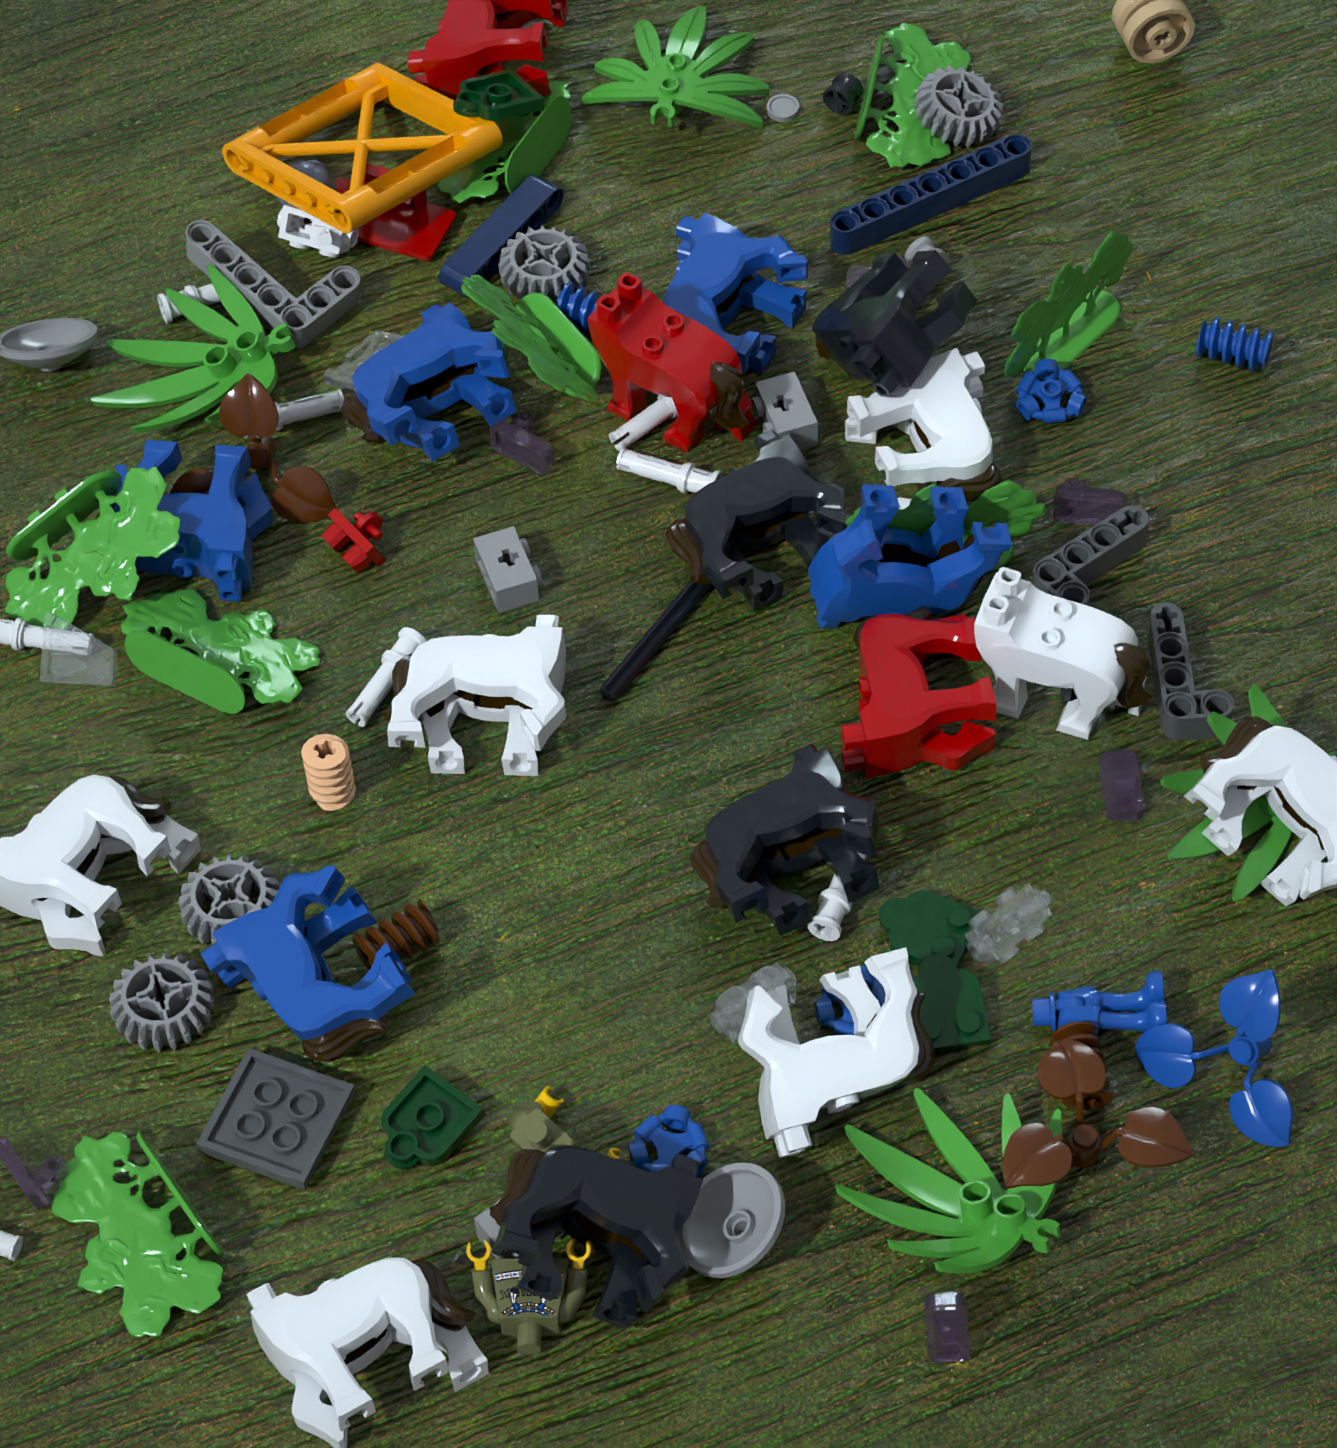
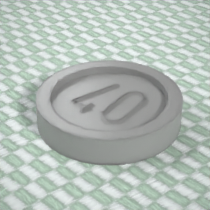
M788 94L775 95L767 102V114L777 122L791 121L799 114V102L795 97Z

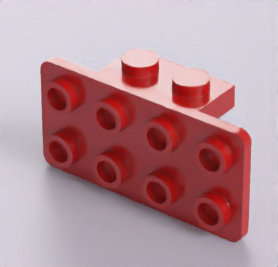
M367 163L364 185L390 170ZM345 178L336 179L337 192L343 194L348 191L351 180ZM426 190L359 227L357 241L419 260L430 261L454 224L456 215L453 210L427 203Z

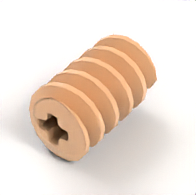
M320 734L308 739L303 745L301 754L310 796L317 801V804L323 810L335 811L346 807L354 799L356 792L347 744L343 739L331 734Z

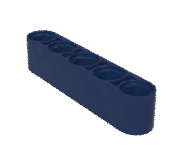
M535 174L527 177L445 261L439 273V283L467 297L461 290V285L464 284V277L471 278V275H480L489 281L499 271L498 263H500L501 249L507 246V239H515L517 232L526 234L529 227L533 230H539L542 224L560 207L564 197L563 189Z

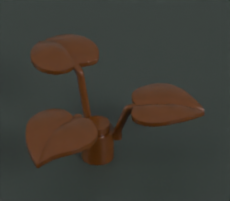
M249 373L244 375L221 402L219 416L222 425L234 436L244 437L248 435L250 442L247 448L252 463L250 468L260 470L267 466L270 467L273 482L278 486L271 496V504L280 516L297 523H310L328 517V514L336 508V505L332 500L327 483L316 470L304 465L294 466L284 473L282 480L279 478L276 467L277 461L273 459L276 453V444L269 437L278 426L279 415L277 407L271 395L260 381ZM204 467L192 468L184 472L176 480L170 494H208L213 473Z
M1061 1039L1056 1041L1041 1058L1038 1065V1081L1042 1089L1056 1099L1063 1100L1075 1096L1076 1127L1069 1133L1068 1141L1062 1134L1054 1137L1051 1130L1041 1123H1031L1017 1129L1011 1135L1005 1148L1003 1177L1005 1186L1008 1189L1021 1186H1046L1057 1183L1067 1176L1071 1169V1164L1079 1168L1093 1166L1098 1160L1099 1152H1107V1147L1118 1137H1121L1118 1143L1119 1155L1125 1161L1139 1167H1163L1180 1163L1191 1157L1192 1149L1177 1120L1167 1111L1155 1107H1144L1131 1112L1126 1119V1129L1117 1128L1106 1139L1101 1141L1099 1132L1094 1127L1084 1123V1101L1082 1094L1093 1095L1103 1089L1106 1079L1104 1064L1098 1054L1087 1045L1075 1040Z

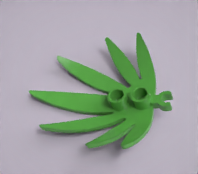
M699 5L686 12L678 20L670 34L664 57L661 56L660 40L655 27L646 19L636 21L635 42L648 70L644 71L635 63L622 58H607L598 61L595 64V72L618 80V82L606 83L590 90L583 95L582 105L604 102L654 101L657 104L653 105L650 109L652 125L656 124L657 118L666 116L668 117V127H673L676 121L675 115L683 110V106H687L763 129V120L756 112L742 102L728 96L769 95V86L757 78L735 73L718 74L703 79L704 76L721 67L754 44L755 36L748 32L723 36L711 43L693 61L701 45L706 27L705 6Z
M209 264L207 270L216 293L238 326H235L210 307L169 288L165 289V294L192 324L206 334L227 342V344L107 339L106 344L113 352L137 361L169 367H199L122 390L91 397L90 400L95 406L146 408L172 404L196 397L164 415L130 427L134 433H143L174 426L206 412L220 403L226 394L247 373L260 381L270 394L278 378L277 366L272 355L278 352H289L296 347V343L290 336L292 331L286 323L280 324L272 330L271 334L266 336L262 323L248 301L224 275ZM219 408L204 418L208 424L220 419Z
M1256 684L1250 687L1248 696L1252 717L1258 716L1267 720L1273 726L1287 727ZM1214 711L1207 716L1209 726L1225 745L1229 735L1238 723ZM1335 752L1327 753L1329 756H1337ZM1202 769L1179 772L1164 776L1160 783L1169 790L1186 794L1203 777L1204 772ZM1265 795L1251 802L1242 819V840L1269 822L1272 823V826L1257 841L1244 860L1233 887L1232 900L1234 902H1239L1246 897L1267 876L1283 852L1292 833L1274 813ZM1210 818L1205 819L1187 833L1168 853V859L1170 861L1187 860L1220 851L1217 846L1202 834L1212 820ZM1326 858L1322 859L1321 862L1326 863Z
M920 1088L914 1089V1097L924 1124L940 1153L965 1182L964 1185L849 1124L845 1125V1132L849 1140L881 1175L914 1200L943 1215L881 1199L840 1184H835L838 1195L865 1212L891 1224L931 1235L961 1237L924 1241L887 1239L890 1249L921 1257L950 1258L934 1262L935 1269L945 1273L966 1274L984 1271L1000 1264L1015 1252L1023 1240L1031 1242L1036 1251L1048 1253L1050 1251L1049 1239L1044 1236L1049 1235L1057 1239L1061 1237L1058 1222L1052 1219H1041L1053 1198L1058 1182L1046 1186H1021L1003 1190L988 1165L969 1140ZM1006 1093L1003 1098V1157L1011 1135L1022 1127L1009 1093ZM1060 1109L1054 1111L1048 1125L1054 1137L1058 1134L1063 1135Z

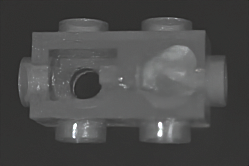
M1029 883L1018 890L1012 885L995 898L999 905L990 913L985 908L968 921L972 929L964 934V936L969 941L966 947L970 955L979 962L984 960L987 965L997 960L1002 965L1020 951L1016 945L1025 938L1029 942L1046 929L1042 922L1053 914L1047 907L1051 903V896L1048 892L1038 891L1032 888Z
M777 962L772 966L762 967L753 973L747 982L724 991L717 1001L714 1002L715 1011L708 1015L714 1029L719 1034L725 1033L733 1043L738 1041L747 1009L746 998L749 991L755 986L760 985L766 992L774 990L775 987L786 985L789 1008L796 1004V986L798 982L793 972L787 966L781 967Z

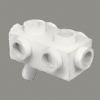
M290 203L283 205L277 219L278 227H280L278 238L289 240V245L292 247L308 249L310 246L320 249L319 253L324 256L339 257V254L350 251V247H354L358 240V228L345 234ZM304 218L310 219L312 223L305 225Z

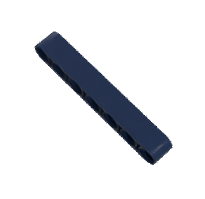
M1021 134L1006 136L837 211L830 218L831 249L841 255L855 253L1023 178L1030 171L1032 149L1030 139Z

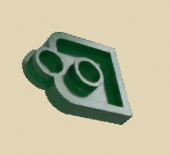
M508 69L462 81L460 83V92L457 94V99L453 102V110L457 114L466 117L478 116L485 120L498 121L515 116H527L531 112L544 110V97L514 70Z
M919 890L911 893L906 900L893 898L886 901L880 907L879 922L889 933V950L894 951L906 947L909 963L920 967L921 962L926 957L933 954H942L952 959L957 969H959L983 921L984 912L936 893Z
M933 954L926 957L920 964L918 975L912 977L917 991L925 993V998L920 1008V1020L935 1047V1053L990 1045L991 1036L978 978L968 970L957 969L953 960L945 955Z
M424 1065L382 1114L381 1124L388 1137L384 1149L387 1161L393 1167L403 1170L410 1169L419 1162L428 1166L443 1163L486 1115L484 1108Z

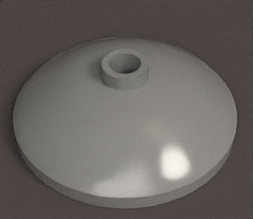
M54 318L22 324L0 334V356L8 361L29 368H41L42 371L58 370L63 364L75 360L92 347L98 338L97 326L88 320L77 318Z
M745 1162L723 1166L704 1177L691 1215L678 1232L679 1241L689 1266L705 1276L725 1278L740 1274L758 1263L774 1245L783 1225L785 1199L780 1184L764 1168Z

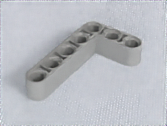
M196 220L190 223L186 229V255L189 260L209 278L207 266L210 264L215 267L244 296L262 325L270 332L276 326L286 323L292 331L290 336L296 343L295 348L307 345L358 303L360 275L353 267L345 265L333 269L298 298H295L210 222Z

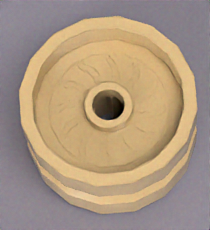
M1117 0L1112 9V21L1119 35L1123 39L1132 58L1140 63H1156L1167 60L1179 53L1189 43L1194 34L1195 22L1182 0Z

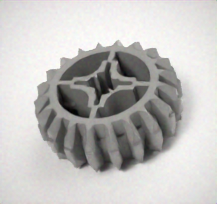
M950 65L944 70L937 67L933 74L928 73L917 89V96L914 101V109H916L917 113L916 119L922 120L923 129H931V137L937 135L942 137V143L949 140L956 147L962 142L968 148L973 142L980 145L982 141L989 139L999 126L1000 117L1003 112V104L1000 99L1001 94L995 92V84L986 83V76L978 77L975 75V70L966 72L962 65L957 70H954Z
M542 224L539 230H533L529 227L526 234L517 232L515 239H507V246L501 249L498 266L501 282L509 291L510 296L517 295L520 301L528 294L534 292L543 293L552 301L557 302L560 293L568 282L575 284L574 292L580 286H583L584 283H587L590 259L588 258L585 244H581L578 235L571 236L569 229L559 232L556 225L551 230L545 229Z
M228 853L226 860L219 861L217 857L213 856L211 865L207 866L200 862L198 867L199 873L189 872V883L182 884V896L179 897L178 901L181 919L185 926H187L191 936H198L199 942L203 946L209 942H212L213 945L217 942L212 934L214 931L247 913L269 907L280 888L279 882L273 877V872L269 867L263 868L258 858L249 863V858L245 854L238 860H234V857ZM253 890L260 895L256 904L250 902V893ZM206 899L211 901V910L208 914L202 910Z
M164 951L161 959H155L149 953L145 963L134 960L133 970L122 968V979L114 980V992L110 993V1014L112 1020L115 1021L117 1031L121 1035L125 1034L126 1040L130 1045L138 1041L139 1047L144 1051L153 1044L154 1049L160 1053L163 1045L169 1044L170 1048L175 1051L178 1041L183 1040L190 1045L191 1033L202 1035V1024L210 1023V1011L214 1010L215 1007L214 990L212 983L209 982L207 973L204 969L198 968V964L194 959L186 962L185 957L179 953L172 960L170 955ZM160 994L163 995L165 1009L161 1008Z

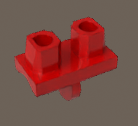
M336 508L328 514L333 523L321 537L337 553L350 540L355 543L341 557L356 573H359L372 561L378 567L386 561L368 541L371 538L379 541L383 537V533L380 531L383 519L378 513L369 512L364 515L362 512H357L354 515V520L357 522L355 527Z

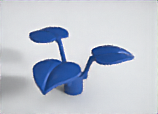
M1273 969L1240 976L1231 980L1222 989L1219 997L1221 1015L1227 1024L1238 1027L1236 1031L1237 1036L1231 1042L1207 1050L1193 1052L1195 1040L1192 1032L1184 1026L1174 1023L1157 1025L1140 1036L1135 1046L1136 1056L1150 1077L1164 1087L1178 1088L1190 1082L1196 1073L1194 1059H1203L1220 1053L1230 1052L1234 1061L1241 1065H1249L1250 1068L1243 1082L1246 1090L1234 1093L1229 1101L1230 1114L1234 1124L1245 1136L1257 1143L1273 1147H1284L1291 1143L1293 1107L1287 1091L1280 1084L1269 1079L1258 1080L1252 1085L1256 1070L1261 1068L1259 1059L1265 1057L1271 1051V1036L1276 1032L1280 1022V991Z

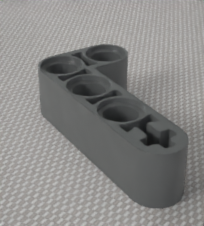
M1135 505L1126 506L1116 511L1036 563L1032 584L1047 594L1089 606L1090 592L1086 585L1145 546L1149 523L1147 512Z
M1159 603L1151 610L1148 645L1161 730L1167 737L1174 740L1218 738L1209 726L1207 716L1214 711L1232 720L1233 698L1223 690L1195 691L1182 610L1173 603Z

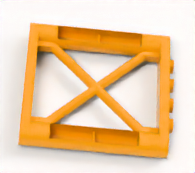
M375 63L228 142L223 146L222 154L227 166L235 174L335 229L348 234L500 148L503 138L499 127L494 121L485 120L478 116L466 117L459 115L453 110L454 100L381 63ZM382 100L448 135L370 139L374 106ZM361 109L356 140L299 143ZM428 149L364 185L369 152ZM354 153L350 189L341 194L276 158Z

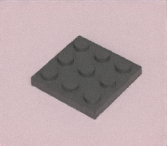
M248 1048L197 1141V1150L208 1156L306 1190L356 1093L355 1086Z

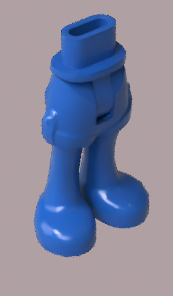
M1151 971L1148 973L1143 988L1131 993L1096 991L1094 986H1084L1074 990L1058 992L1055 995V1000L1054 992H1049V998L1032 999L1033 1026H1051V1031H1055L1070 1022L1082 1021L1092 1023L1097 1027L1093 1035H1098L1099 1029L1146 1032L1157 1025L1167 1023L1162 971ZM1109 1011H1128L1137 1013H1113Z

